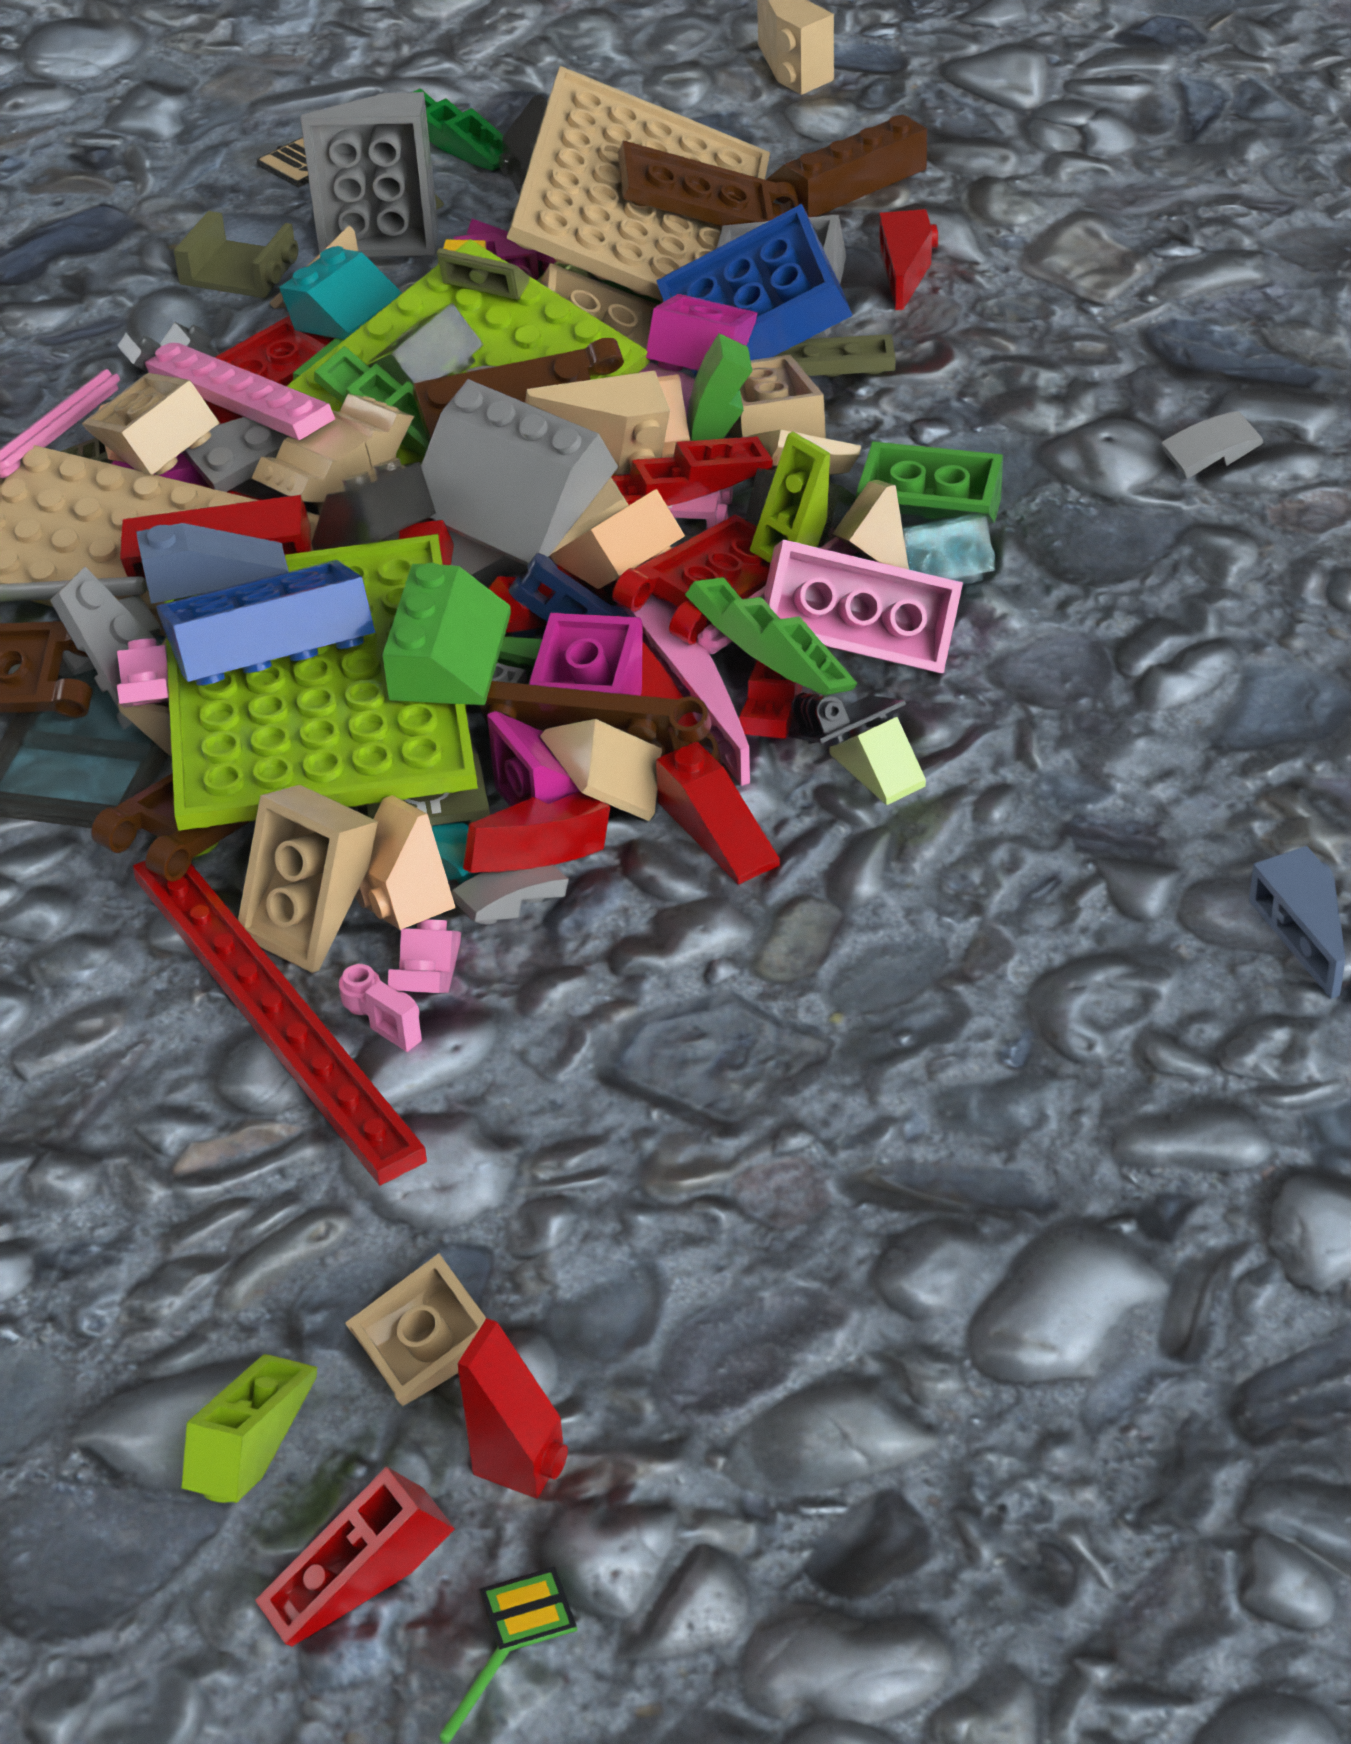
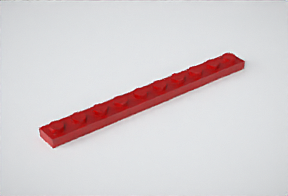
M146 860L133 865L136 882L378 1185L381 1186L426 1163L425 1146L195 867L190 864L187 872L180 879L168 881L149 871L146 866Z

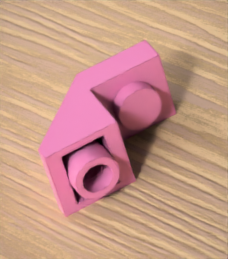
M153 638L127 642L128 650L117 651L121 684L117 685L119 704L127 708L169 702L167 647L165 645L157 646L156 639Z
M430 919L416 923V929H401L399 969H389L388 986L396 991L449 993L461 942V932L447 931V920Z

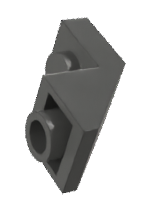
M177 322L173 323L160 344L148 336H143L140 340L128 333H125L118 344V347L133 365L147 372L148 370L144 362L156 356L155 351L168 343H180L212 357L220 354L210 343L213 338L206 331L196 325H192L189 329Z

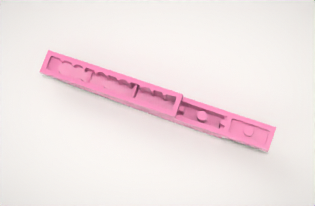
M613 581L606 585L612 593L616 583ZM650 594L647 602L637 612H633L617 603V606L624 609L630 617L641 618L643 623L642 641L664 667L682 696L697 697L706 704L711 719L709 733L717 741L722 762L741 786L749 784V745L731 698L708 650L698 644V641L693 645H689L669 633L670 621L678 606L669 601L658 599ZM692 712L699 722L702 719V715Z

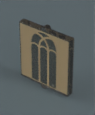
M303 137L284 146H278L276 150L257 159L259 167L298 188L309 183Z

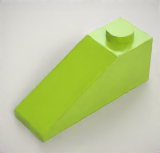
M795 432L788 433L749 551L771 563L774 546L782 540L818 547L827 521L830 452Z
M263 1354L196 1413L186 1424L181 1488L201 1493L206 1499L219 1503H237L266 1473L317 1378L318 1367Z

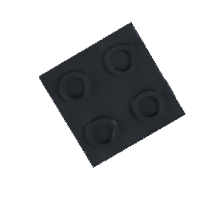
M802 692L796 695L791 703V710L798 728L788 732V736L806 740L808 744L823 743L824 747L834 746L851 738L850 730L863 724L867 728L874 727L892 719L893 714L891 711L906 705L905 700L869 695L844 707L842 701L837 697Z

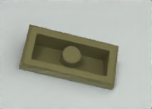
M442 248L437 250L438 262L444 283L518 300L529 283V276L514 264Z

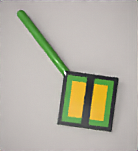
M555 1566L479 1589L498 1647L441 1731L439 1739L442 1743L447 1744L452 1740L509 1651L578 1631Z

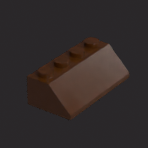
M904 114L896 115L888 121L874 127L862 129L855 135L843 140L834 141L829 146L815 152L803 154L800 158L781 166L766 180L775 183L788 182L792 184L796 190L798 206L800 204L803 205L808 217H817L926 170L927 128ZM786 196L776 198L782 204L787 203L791 199Z

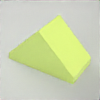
M898 717L859 732L842 743L830 746V755L885 805L891 804L926 786L924 774Z

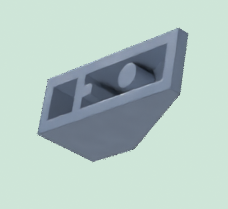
M185 523L169 526L158 525L151 529L136 532L151 604L204 594L289 572L282 543Z
M1307 846L1254 863L1249 902L1330 999L1340 996L1346 957L1335 879L1331 869L1327 864L1321 863Z

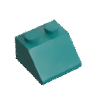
M340 246L324 250L320 254L319 259L308 267L295 271L292 275L293 278L279 287L294 330L343 340L402 294L362 252L343 249Z

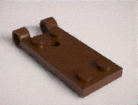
M624 140L618 151L623 199L638 206H650L720 226L770 221L798 206L796 190L788 182L775 183ZM781 196L791 198L787 203L784 204H776L773 202L776 198Z
M601 338L590 343L585 349L413 383V395L428 443H430L441 412L468 379L525 403L527 389L591 380L590 376L607 375L617 371L622 367L624 360L616 339Z
M62 621L0 623V713L55 711L58 714L72 718H80L88 714L93 694L92 688L85 682L76 679L66 678L57 681L64 651L88 657L86 652L77 649ZM21 664L14 673L8 674L11 667Z
M492 681L485 705H479L487 726V714L494 711L543 732L547 728L597 719L662 748L661 757L698 741L702 746L711 748V755L719 763L721 761L717 741L709 733L711 719L707 706L697 697L687 696L680 699ZM696 712L702 715V719L694 726L684 727L678 724L679 719L687 713Z
M173 773L118 806L114 808L109 807L101 811L92 825L91 836L95 843L114 853H121L127 850L133 843L137 830L141 828L158 836L147 852L146 866L149 871L168 881H177L187 872L193 857L251 821L178 831L174 811Z

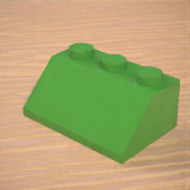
M872 441L857 488L856 499L869 481L880 480L896 485L900 514L919 515L931 519L966 520L971 523H995L1001 500L1003 454Z
M436 563L412 564L382 654L389 700L485 705L510 619V605L460 566L439 565Z

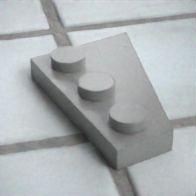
M242 417L216 425L209 431L211 437L205 443L194 449L188 447L181 453L211 489L227 492L252 478L261 457L276 458L284 439L289 436Z
M84 567L50 601L77 649L86 652L98 673L94 679L102 693L108 691L119 709L117 685L121 684L117 651L128 650L127 642L155 638ZM121 712L116 715L123 730L133 724Z

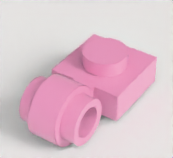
M365 964L352 965L343 972L339 980L341 1002L345 1008L355 1015H368L372 1030L406 1052L422 1041L419 1008L407 993L397 992L380 981L379 975L370 966Z

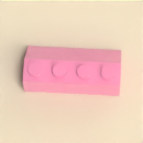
M782 540L774 546L764 600L780 619L800 616L826 647L943 674L963 582Z

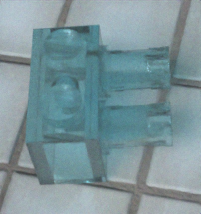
M974 513L902 528L909 570L946 579H956V581L963 582V584L983 580L982 573L995 571V553L991 547L986 516Z

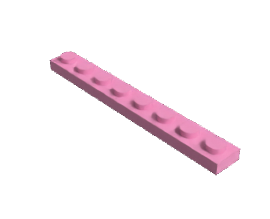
M168 343L161 346L155 351L156 356L144 362L149 373L188 379L204 400L297 440L303 439L335 420L329 403L180 343Z

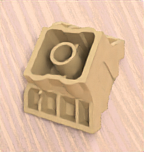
M348 394L340 411H332L335 420L301 440L290 436L284 439L276 458H260L252 479L288 496L301 495L303 501L311 502L317 507L319 515L329 517L331 522H335L341 527L399 483L396 474V452L414 416L400 411L397 407L389 406L368 396Z

